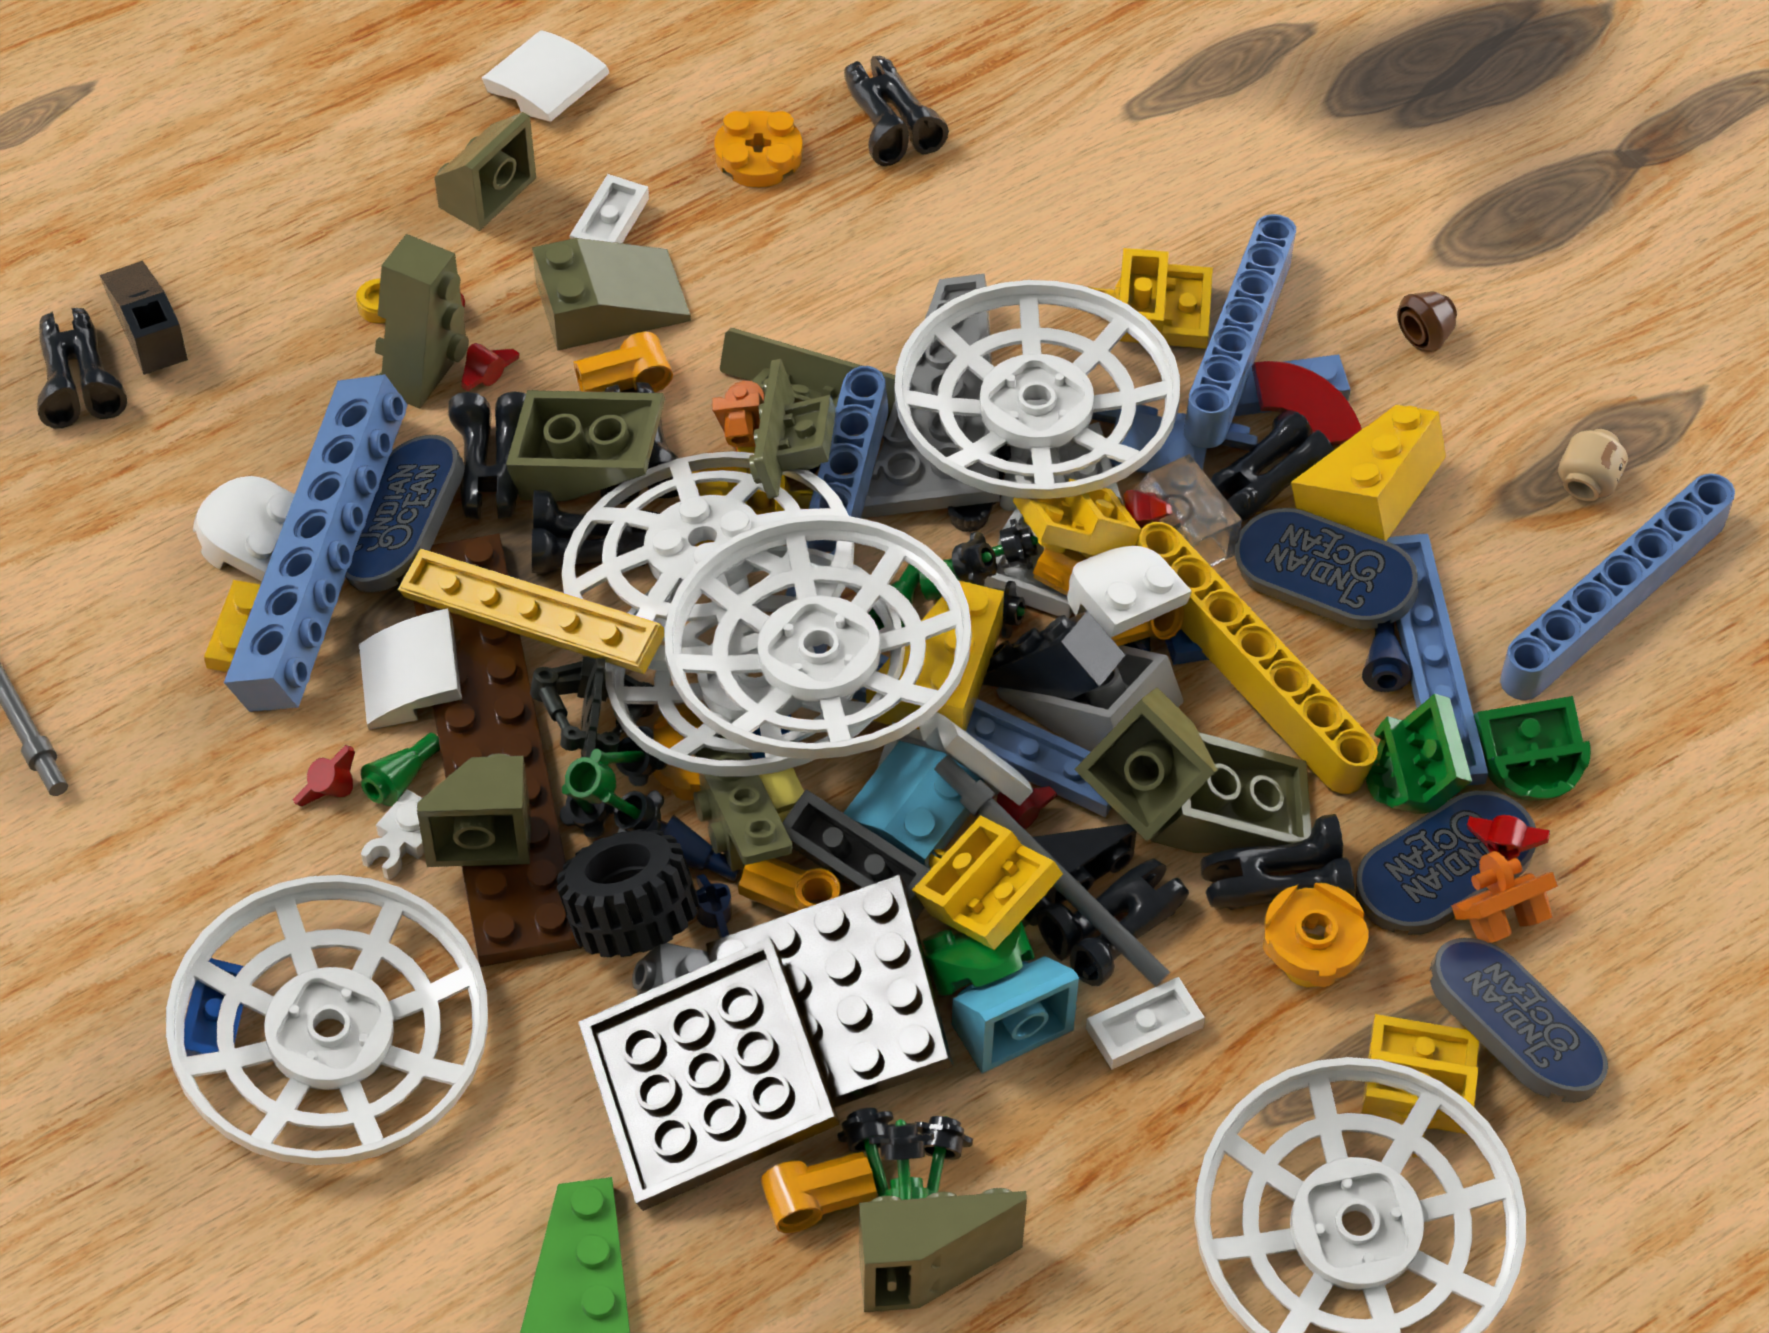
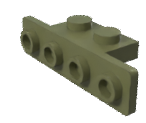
M730 328L724 337L720 371L753 381L764 391L763 381L768 379L771 361L781 359L795 394L794 403L831 395L836 408L846 374L862 365ZM880 371L886 382L888 416L886 421H888L895 402V375Z
M781 359L771 361L768 379L763 381L765 398L764 403L759 404V429L754 430L755 453L749 457V466L753 480L756 484L762 483L768 499L778 497L782 472L794 469L810 470L821 463L829 461L836 408L831 395L794 403L795 394Z
M718 735V736H717V737H719V738H724V739H726V738L723 737L722 735ZM707 747L692 755L693 757L713 760H751L748 753L725 752ZM699 773L700 791L694 792L693 795L696 812L701 822H709L708 831L713 850L716 854L723 852L731 871L744 869L745 865L792 853V842L759 775L714 776Z

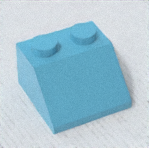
M900 740L843 812L928 869L930 868V855L937 856L934 852L936 849L944 850L971 814L960 803L962 797L934 770L936 765L947 754ZM955 761L976 782L982 780L985 783L983 779Z
M1043 956L1030 963L1023 961V967L1020 970L980 987H975L971 984L964 988L957 997L953 998L951 1025L981 1073L987 1072L1074 1030L1079 977L1074 969Z

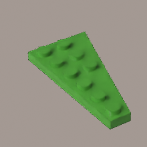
M612 1177L558 1184L520 1333H630Z

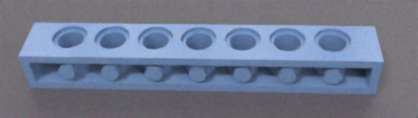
M385 374L337 381L224 680V684L249 712L298 708L319 649L324 641L332 613L338 602L345 574L352 563L353 553L365 527L366 519L408 406L402 395L399 394Z

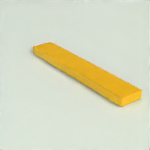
M421 548L398 588V591L405 598L439 609L448 608L451 613L594 659L603 658L607 663L641 674H645L664 638V627L660 623Z

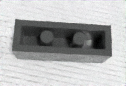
M806 789L783 821V825L792 842V848L823 869L833 873L837 878L855 890L900 875L906 884L916 921L925 907L912 889L930 869Z

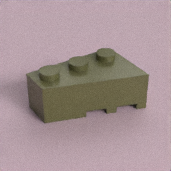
M406 234L381 265L378 316L385 318L386 322L384 339L379 337L375 344V353L383 356L382 371L375 376L385 374L399 394L402 395L405 402L420 409L452 365L463 359L468 349L469 339L465 331V309L461 302V280L457 272L455 253Z

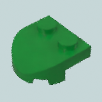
M1433 694L1404 720L1387 716L1374 732V736L1379 738L1380 742L1377 748L1376 760L1366 777V783L1370 794L1377 802L1409 813H1430L1439 809L1472 782L1449 697Z
M1573 696L1479 711L1474 714L1488 770V777L1499 789L1511 796L1535 801L1560 797L1574 788L1589 765L1591 755L1590 741L1583 742Z
M1022 921L1019 922L1010 935L995 950L961 932L953 935L951 929L935 933L922 940L929 974L932 976L938 994L941 996L951 995L957 989L971 983L975 987L989 984L1020 970L1023 967V961L1035 959Z

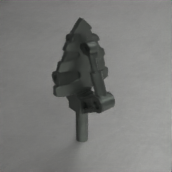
M586 656L580 662L556 668L539 667L533 673L530 689L531 697L543 702L551 719L558 722L561 728V747L568 751L581 749V757L590 758L591 752L594 749H599L605 753L617 752L620 742L619 738L625 732L618 720H616V727L612 732L597 733L601 702H606L607 697L609 698L605 679L606 662L603 658L594 659ZM627 674L624 675V687H654L650 683L639 682ZM577 693V697L584 698L581 730L570 726L566 718L568 711L559 695ZM627 704L630 716L635 723L640 717L650 716L655 705Z

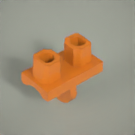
M743 380L737 382L728 389L725 398H712L713 412L725 433L728 445L736 447V452H738V447H756L754 430L759 429V404L764 403L765 393L753 381Z
M1493 851L1481 857L1479 861L1480 873L1471 878L1476 890L1485 887L1488 890L1451 905L1456 920L1469 919L1477 939L1493 943L1512 934L1504 909L1511 906L1514 908L1520 926H1531L1552 918L1546 891L1554 889L1558 885L1553 872H1547L1538 877H1535L1532 873H1526L1514 878V875L1522 872L1521 862L1517 858L1507 861L1499 852Z

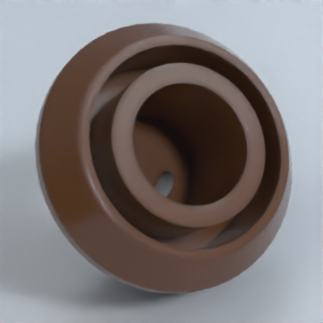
M1435 291L1414 293L1404 296L1400 302L1397 311L1400 329L1405 338L1417 349L1430 352L1438 350L1456 326V307L1452 300L1445 295Z

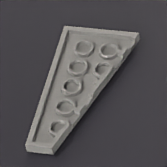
M985 273L939 279L925 319L952 299L975 289L987 287ZM989 311L981 312L960 321L951 328L970 346L976 341L990 336ZM937 339L926 349L916 364L910 382V391L938 396V388L942 376L955 357ZM991 353L983 356L985 360L992 364ZM967 369L958 380L952 398L980 400V390L983 381ZM894 402L883 432L884 442L878 459L875 462L861 518L1000 501L999 494L989 493L966 485L942 472L927 460L908 438L899 420L896 402ZM910 408L912 419L917 429L929 444L945 457L961 451L947 435L940 421L939 413ZM954 415L960 430L972 443L990 433L981 417ZM997 450L990 455L998 458ZM979 462L966 468L985 476L999 479L998 470L987 467Z

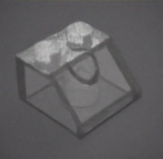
M1190 454L1149 472L1134 488V490L1144 493H1156L1159 499L1171 505L1172 514L1161 518L1160 522L1175 528L1211 567L1235 556V545L1239 542L1242 520Z

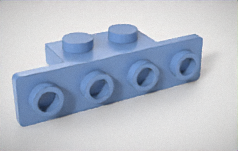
M1137 405L1132 427L1121 444L1141 451L1155 436L1160 427L1162 417L1157 416L1158 409L1146 405ZM1121 409L1095 412L1092 419L1115 424V429L1120 418ZM1177 413L1174 427L1163 446L1136 472L1200 484L1207 448L1197 447L1186 440L1184 436L1185 413ZM1231 423L1227 436L1220 445L1250 451L1258 444V436L1249 434L1250 427ZM1110 459L1112 467H1116L1122 464L1121 462Z

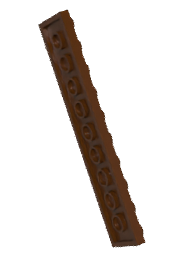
M500 533L433 544L430 549L431 552L508 576ZM414 601L416 616L442 610ZM450 612L453 619L462 700L432 705L445 778L471 757H488L492 754L523 756L531 809L530 864L462 866L480 967L581 949L582 947H579L575 940L557 889V877L563 871V865L566 861L534 702L530 695L531 687L520 634Z

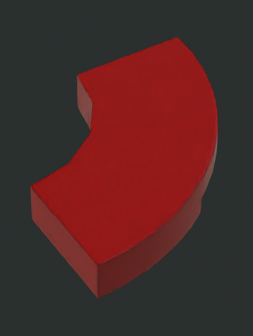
M1279 361L1254 362L1251 366L1261 411L1281 413L1288 410L1296 411L1309 422L1311 434L1316 430L1321 431L1332 446L1343 444L1362 430L1356 413L1343 394L1317 373L1295 364Z

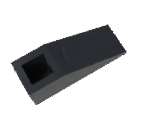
M143 261L99 275L143 375L188 360L180 324L164 290Z
M1088 610L1069 619L1065 615H1061L1040 632L1037 628H1032L1015 643L1011 644L1006 640L996 646L982 684L1071 699L1100 687L1124 658L1125 654Z
M1130 824L1034 836L1033 838L1088 891L1094 881L1109 871L1111 873L1119 872L1129 864L1134 856L1137 831ZM1052 886L1046 895L1021 920L1023 927L1025 928L1029 924L1036 926V916L1040 910L1053 903H1062L1066 899Z

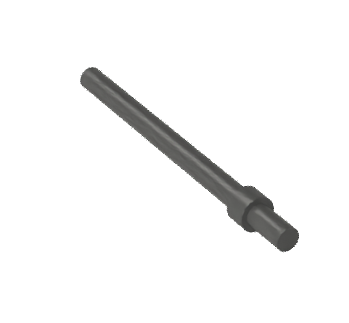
M0 663V705L23 745L21 754L29 768L38 772L51 796H59L68 789V784L55 762L57 753L49 739L40 735Z
M949 755L936 765L934 770L962 797L960 803L973 816L980 814L1011 830L1022 845L1055 861L1063 875L1053 887L1155 987L1170 974V971L994 800L996 794L982 780L976 782Z

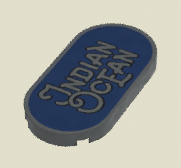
M439 435L420 436L392 450L366 519L365 527L353 553L352 563L345 574V578L357 590L379 592L399 584L396 579L408 572L420 548L430 551L463 478L465 468L457 448L446 437Z
M1278 508L1263 512L1252 518L1242 528L1236 539L1235 558L1237 567L1241 571V576L1251 588L1352 628H1378L1379 623H1385L1389 620L1391 624L1403 618L1411 610L1418 596L1417 569L1412 558L1402 548L1300 509Z
M1482 790L1460 794L1446 802L1439 809L1428 813L1375 846L1364 856L1356 877L1357 901L1361 905L1366 917L1382 929L1394 933L1395 929L1409 931L1408 935H1421L1434 931L1455 918L1451 905L1488 890L1487 887L1476 890L1471 881L1472 876L1480 873L1479 861L1481 857L1488 854L1489 851L1487 846L1467 829L1469 816L1493 820V818L1499 815H1511L1522 820L1526 826L1536 828L1532 817L1518 802L1497 792ZM1536 847L1520 852L1517 859L1521 862L1522 872L1514 875V878L1522 875L1529 867Z
M1474 938L1453 939L1440 947L1430 965L1433 975L1430 983L1435 996L1522 1084L1533 1092L1549 1098L1551 1093L1564 1096L1562 1102H1581L1589 1099L1596 1093L1608 1072L1607 1056L1602 1045L1514 957L1494 944Z

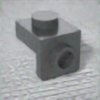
M670 943L654 947L643 959L637 962L634 968L632 983L634 989L637 990V995L711 963L708 952Z

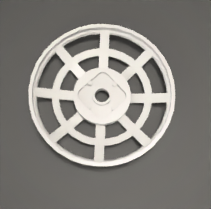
M1045 280L1004 282L975 289L952 299L932 312L913 331L903 346L896 366L894 387L899 420L910 441L927 460L942 472L966 485L993 494L1027 499H1053L1077 496L1105 488L1128 477L1145 465L1163 446L1174 427L1180 402V375L1175 356L1165 338L1147 318L1130 305L1106 293L1082 285ZM1038 304L1079 309L1100 316L1110 323L1095 341L1069 331L1040 328ZM1013 305H1019L1021 328L992 334L976 341L970 346L951 328L960 321L981 312ZM1126 332L1135 338L1150 354L1160 372L1161 382L1134 389L1133 381L1126 368L1110 352ZM937 339L955 357L942 376L938 388V396L910 391V382L916 364L926 349ZM1041 343L1064 346L1082 354L1071 363L1057 356L1042 354ZM1022 344L1023 355L1007 359L995 367L983 358V356L995 350ZM1100 364L1113 378L1119 392L1094 395L1092 384L1087 375ZM967 369L983 381L980 390V400L952 398L958 380ZM1165 398V410L1160 427L1150 442L1141 451L1122 445L1121 443L1132 427L1136 406ZM1028 399H1044L1047 401V403L1044 405L1035 406L1027 403L1026 401ZM910 408L939 413L940 421L947 435L961 451L945 457L929 444L917 429L912 419ZM1121 409L1118 424L1108 438L1087 428L1093 413ZM954 415L981 417L990 433L972 443L960 430ZM1072 441L1091 450L1090 453L1074 460L1052 464L1050 449L1064 446ZM1005 444H1009L1017 448L1031 450L1032 465L1009 462L990 454ZM1105 457L1122 463L1098 475L1076 481L1054 482V476L1064 475L1082 470ZM979 462L1004 473L1033 476L1035 484L995 479L966 468Z
M730 451L703 453L678 458L647 469L646 475L621 483L603 496L586 513L574 530L564 553L561 573L563 590L565 594L583 599L582 594L608 580L610 587L618 597L632 608L638 610L636 616L654 622L657 618L666 620L671 604L667 601L674 590L678 589L679 585L698 562L713 549L734 536L760 525L791 517L849 515L839 496L824 480L809 470L794 469L782 472V474L804 483L819 493L827 501L830 508L800 509L793 497L780 487L779 495L774 499L785 511L756 515L745 502L757 490L763 492L765 490L762 483L756 484L751 473L719 470L692 474V471L707 468H750L749 457L754 455V453ZM673 477L672 480L663 482L633 500L626 508H614L632 494L658 481ZM703 482L739 483L726 496H700L696 484ZM677 489L680 502L670 506L660 514L641 511L643 507L654 499ZM597 523L612 524L603 545V564L576 578L575 562L583 542ZM626 526L647 530L644 546L617 557L618 543ZM704 540H712V541H714V542H708V543L701 544V545H699L698 547H695V546H694V545H696L698 542H701V541H704ZM836 541V551L830 566L852 569L855 544L846 541ZM786 550L783 558L767 551L750 556L726 570L717 580L728 587L746 577L755 567L769 573L764 579L789 571L791 567L788 551ZM648 563L650 571L657 579V582L647 596L631 586L622 573ZM815 583L817 596L839 598L846 585ZM714 601L694 604L687 621H703L717 618L719 624L721 617L726 611ZM738 623L730 639L728 656L758 654L757 643L759 633L755 632L743 636L740 623ZM665 645L658 647L648 669L669 671L666 662ZM712 645L681 647L682 654L713 656Z
M813 515L791 517L760 525L734 536L713 549L692 568L679 585L668 609L664 637L666 662L674 687L686 706L705 725L726 739L754 751L789 758L822 759L845 757L876 749L904 737L928 721L947 702L961 681L969 661L972 631L969 605L960 582L947 564L929 547L908 534L879 522L851 516ZM806 541H846L875 547L885 551V554L871 575L844 567H811ZM782 545L787 546L791 570L778 573L758 582L740 596L717 580L726 570L750 556L770 548ZM904 561L917 568L936 586L947 602L950 611L924 621L920 620L918 613L909 600L889 584ZM815 583L842 584L861 590L850 602L832 596H817ZM795 587L797 600L783 605L770 616L754 607L772 594ZM704 594L726 611L721 617L714 634L713 656L682 654L681 643L685 623L694 604ZM878 599H881L898 614L905 627L879 634L874 620L868 613ZM740 621L759 633L757 643L758 654L728 656L730 639ZM955 629L956 648L954 663L941 688L934 690L914 685L924 665L925 640ZM826 644L831 647L829 651L821 654L807 651V648L810 646ZM910 645L909 662L900 680L876 671L880 662V653ZM762 672L767 682L774 689L759 703H756L739 687L732 674ZM685 673L716 674L727 696L746 713L731 724L710 711L696 697L689 686ZM862 687L885 695L884 698L866 709L851 715H844L841 699L857 692ZM792 699L805 702H820L824 719H797L780 715L778 712ZM900 701L921 706L918 710L893 725L872 734L851 739L848 728L856 727L878 718L895 707ZM767 723L777 728L795 732H827L830 742H788L753 734V732Z
M778 546L765 551L783 558L787 546ZM808 548L811 567L831 565L834 555ZM853 564L852 569L867 573L861 567ZM755 567L751 572H758L763 570H760ZM747 576L729 586L730 590L740 594L749 589ZM846 586L856 593L861 590L856 587ZM674 590L667 601L668 603L672 602L677 590ZM770 595L754 607L762 612H775L783 605L797 600V597ZM878 599L872 608L881 618L884 628L878 630L879 634L902 628L898 614L887 603ZM631 608L628 613L636 616L638 610ZM657 618L655 622L660 623L665 629L666 620ZM717 618L689 622L684 628L681 647L708 645L697 638L710 628L718 625ZM739 622L743 636L757 632L743 622ZM813 646L807 648V651L815 653ZM905 647L890 650L891 658L887 675L898 680L902 673ZM607 662L605 663L606 689L616 719L625 733L638 746L666 764L690 772L714 776H755L780 772L815 760L781 757L765 753V758L752 760H713L693 757V754L704 747L732 753H755L759 751H754L728 739L717 737L720 734L704 723L697 729L686 721L674 706V703H682L684 701L674 685L670 686L672 678L669 671L656 670L654 687H624L626 669ZM697 673L698 683L689 684L699 700H704L707 707L713 713L731 724L746 713L727 696L716 674ZM749 673L732 674L739 687L756 703H759L774 689L764 676L753 678L747 676ZM855 693L842 698L841 703L844 715H851L866 709L884 698L885 695L876 693L870 703L851 701ZM792 699L778 712L780 715L788 716L799 708L804 707L821 713L813 720L824 719L820 702H805ZM627 704H658L660 712L668 724L685 739L669 749L649 738L638 728L630 716ZM873 720L848 728L851 739L857 736ZM767 723L760 727L761 736L788 742H799L815 734L795 731L782 734L781 728ZM826 736L814 743L830 742L829 737Z
M346 875L309 876L278 883L249 895L225 910L201 932L184 955L173 978L166 1006V1039L173 1071L185 1096L202 1118L226 1138L254 1153L283 1162L307 1165L347 1164L377 1157L411 1142L433 1127L456 1105L473 1080L484 1053L488 1030L487 990L480 964L467 940L453 923L427 901L400 887L371 878ZM342 899L366 902L380 906L382 909L370 935L342 929L305 932L296 904L318 900ZM276 911L285 939L257 954L240 970L236 977L208 962L216 950L237 931L259 917ZM402 915L417 922L436 937L454 958L459 970L430 983L426 974L417 963L401 949L390 943ZM340 947L361 951L353 969L350 970L338 967L318 968L312 950ZM291 956L297 976L284 984L274 996L252 986L266 970ZM381 960L388 962L401 972L415 991L388 1001L381 988L371 980ZM198 980L224 995L217 1020V1045L219 1052L187 1057L184 1045V1018L190 993ZM468 989L472 1006V1034L465 1062L463 1065L434 1059L438 1051L441 1034L438 1003ZM240 1003L265 1016L264 1029L266 1041L239 1048L234 1047L233 1025ZM423 1010L425 1033L420 1053L416 1054L392 1046L393 1022ZM326 1019H335L344 1025L343 1030L333 1037H323L317 1034L315 1027ZM273 1061L276 1067L290 1080L277 1100L274 1101L254 1086L244 1073L243 1068ZM380 1065L408 1073L391 1092L373 1103H368L360 1081L369 1077ZM226 1072L231 1083L242 1097L266 1114L252 1135L234 1127L216 1112L200 1091L194 1077ZM424 1078L452 1085L445 1097L428 1114L404 1130L383 1138L375 1118L403 1102L420 1085ZM310 1088L322 1090L339 1089L348 1111L319 1114L302 1112L297 1110ZM287 1123L316 1129L343 1128L354 1125L362 1145L348 1149L312 1151L282 1147L273 1144V1142Z
M1345 1057L1318 1060L1288 1069L1260 1084L1236 1104L1218 1127L1204 1155L1195 1192V1229L1199 1253L1208 1277L1228 1311L1249 1333L1271 1332L1263 1327L1240 1303L1225 1279L1219 1261L1250 1258L1253 1268L1264 1286L1284 1307L1290 1310L1277 1333H1304L1310 1323L1319 1328L1337 1333H1401L1400 1329L1410 1327L1429 1316L1446 1301L1451 1292L1482 1306L1474 1319L1459 1333H1483L1509 1297L1520 1272L1526 1243V1208L1520 1179L1506 1147L1489 1122L1466 1099L1442 1082L1413 1068L1380 1059ZM1345 1080L1375 1082L1402 1089L1419 1098L1403 1125L1371 1114H1337L1330 1082ZM1306 1087L1309 1088L1315 1119L1304 1122L1286 1132L1269 1147L1265 1154L1237 1135L1249 1120L1270 1103L1293 1091ZM1438 1109L1451 1117L1474 1140L1488 1161L1495 1179L1463 1188L1458 1175L1448 1160L1431 1142L1422 1137ZM1342 1132L1370 1133L1388 1138L1393 1143L1381 1162L1368 1158L1348 1157ZM1320 1137L1326 1164L1312 1172L1305 1181H1302L1278 1165L1295 1148L1311 1139ZM1412 1153L1420 1157L1434 1172L1444 1187L1445 1194L1419 1200L1411 1185L1400 1175ZM1227 1154L1252 1173L1243 1201L1242 1229L1244 1235L1213 1239L1210 1225L1211 1195L1218 1168L1224 1155ZM1266 1184L1294 1202L1290 1216V1228L1260 1233L1259 1205ZM1502 1201L1506 1217V1246L1500 1274L1493 1287L1463 1273L1467 1265L1472 1244V1217L1470 1210ZM1350 1211L1362 1212L1370 1219L1372 1230L1362 1236L1350 1234L1342 1224V1216ZM1453 1215L1454 1245L1450 1261L1446 1265L1418 1249L1423 1238L1425 1222ZM1297 1251L1304 1264L1314 1273L1300 1297L1295 1295L1279 1279L1266 1255ZM1406 1270L1436 1284L1433 1290L1418 1303L1394 1314L1385 1287L1386 1284L1397 1279ZM1333 1285L1344 1289L1363 1290L1372 1319L1344 1318L1326 1313L1319 1308Z

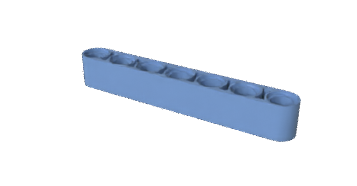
M1276 214L1265 215L1256 222L1193 382L1188 398L1184 436L1188 442L1197 447H1217L1223 443L1227 436L1250 375L1251 366L1256 359L1290 269L1296 225L1285 216Z
M859 366L846 374L836 406L829 461L821 463L818 477L824 480L839 496L848 515L860 519L888 416L885 378L882 372L871 366ZM813 491L809 509L830 508L827 501L819 493ZM806 541L807 548L831 552L829 554L832 555L835 554L836 541ZM795 587L787 588L785 596L796 597ZM828 645L813 646L815 654L825 653Z
M1711 473L1696 478L1518 635L1508 646L1500 678L1502 689L1515 699H1533L1568 670L1723 530L1735 496V489L1732 483L1721 475Z

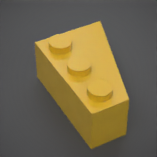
M1393 406L1291 482L1296 509L1312 513L1387 541L1446 458L1439 411L1420 409L1414 406Z
M959 581L969 605L972 638L969 661L959 685L937 712L947 717L966 732L990 663V658L1002 628L1004 591ZM943 596L921 621L950 611ZM955 629L925 640L924 665L914 685L934 690L941 688L954 663L956 648ZM910 645L904 646L905 654L899 680L903 676L909 662ZM891 656L877 672L887 675ZM866 688V703H870L877 692ZM900 701L895 707L873 721L892 725V722H899L921 706Z

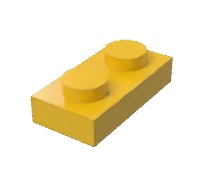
M233 580L204 655L207 669L228 672L261 584Z

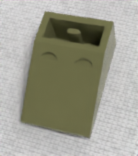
M993 1188L981 1194L957 1196L951 1192H937L926 1198L901 1200L896 1196H881L873 1199L871 1202L859 1203V1258L864 1312L920 1308L1023 1248L1027 1204L1026 1191L1012 1192L1006 1188Z

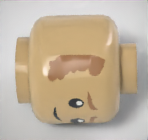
M1604 429L1581 431L1571 438L1560 461L1558 474L1565 490L1569 494L1583 501H1595L1598 498H1605L1613 494L1626 468L1628 455L1625 448L1619 443L1618 437L1612 432Z

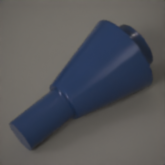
M1389 620L1385 623H1379L1378 628H1375V637L1363 668L1362 679L1373 690L1393 692L1409 683L1412 672L1394 634V622L1390 624Z
M675 815L671 817L668 823L661 820L660 831L664 835H672L676 838L677 843H680L688 868L699 870L706 868L729 880H736L740 870L731 871L724 854H716L711 844Z

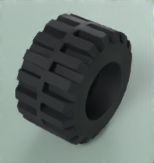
M637 829L630 832L623 831L596 840L593 844L583 847L576 852L575 857L567 860L563 865V871L557 877V889L579 947H584L585 951L592 955L600 953L601 957L611 958L615 955H620L621 957L632 956L635 953L653 950L654 947L669 942L673 939L674 935L682 933L689 926L688 922L695 918L697 914L696 907L699 906V899L680 843H677L676 838L672 835H664L662 831L658 830L648 832L645 829Z

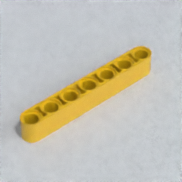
M1163 522L1146 524L1141 529L1135 546L1145 547L1158 553L1192 591L1188 603L1183 605L1184 620L1181 626L1182 631L1202 649L1207 658L1302 760L1306 761L1308 767L1327 787L1340 794H1351L1358 791L1363 785L1378 754L1377 745L1372 737L1175 528Z

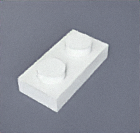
M607 174L569 235L570 239L583 238L623 243L649 200L648 186Z
M1177 977L1087 1018L1086 1030L1111 1070L1202 1029L1205 1017L1180 978Z

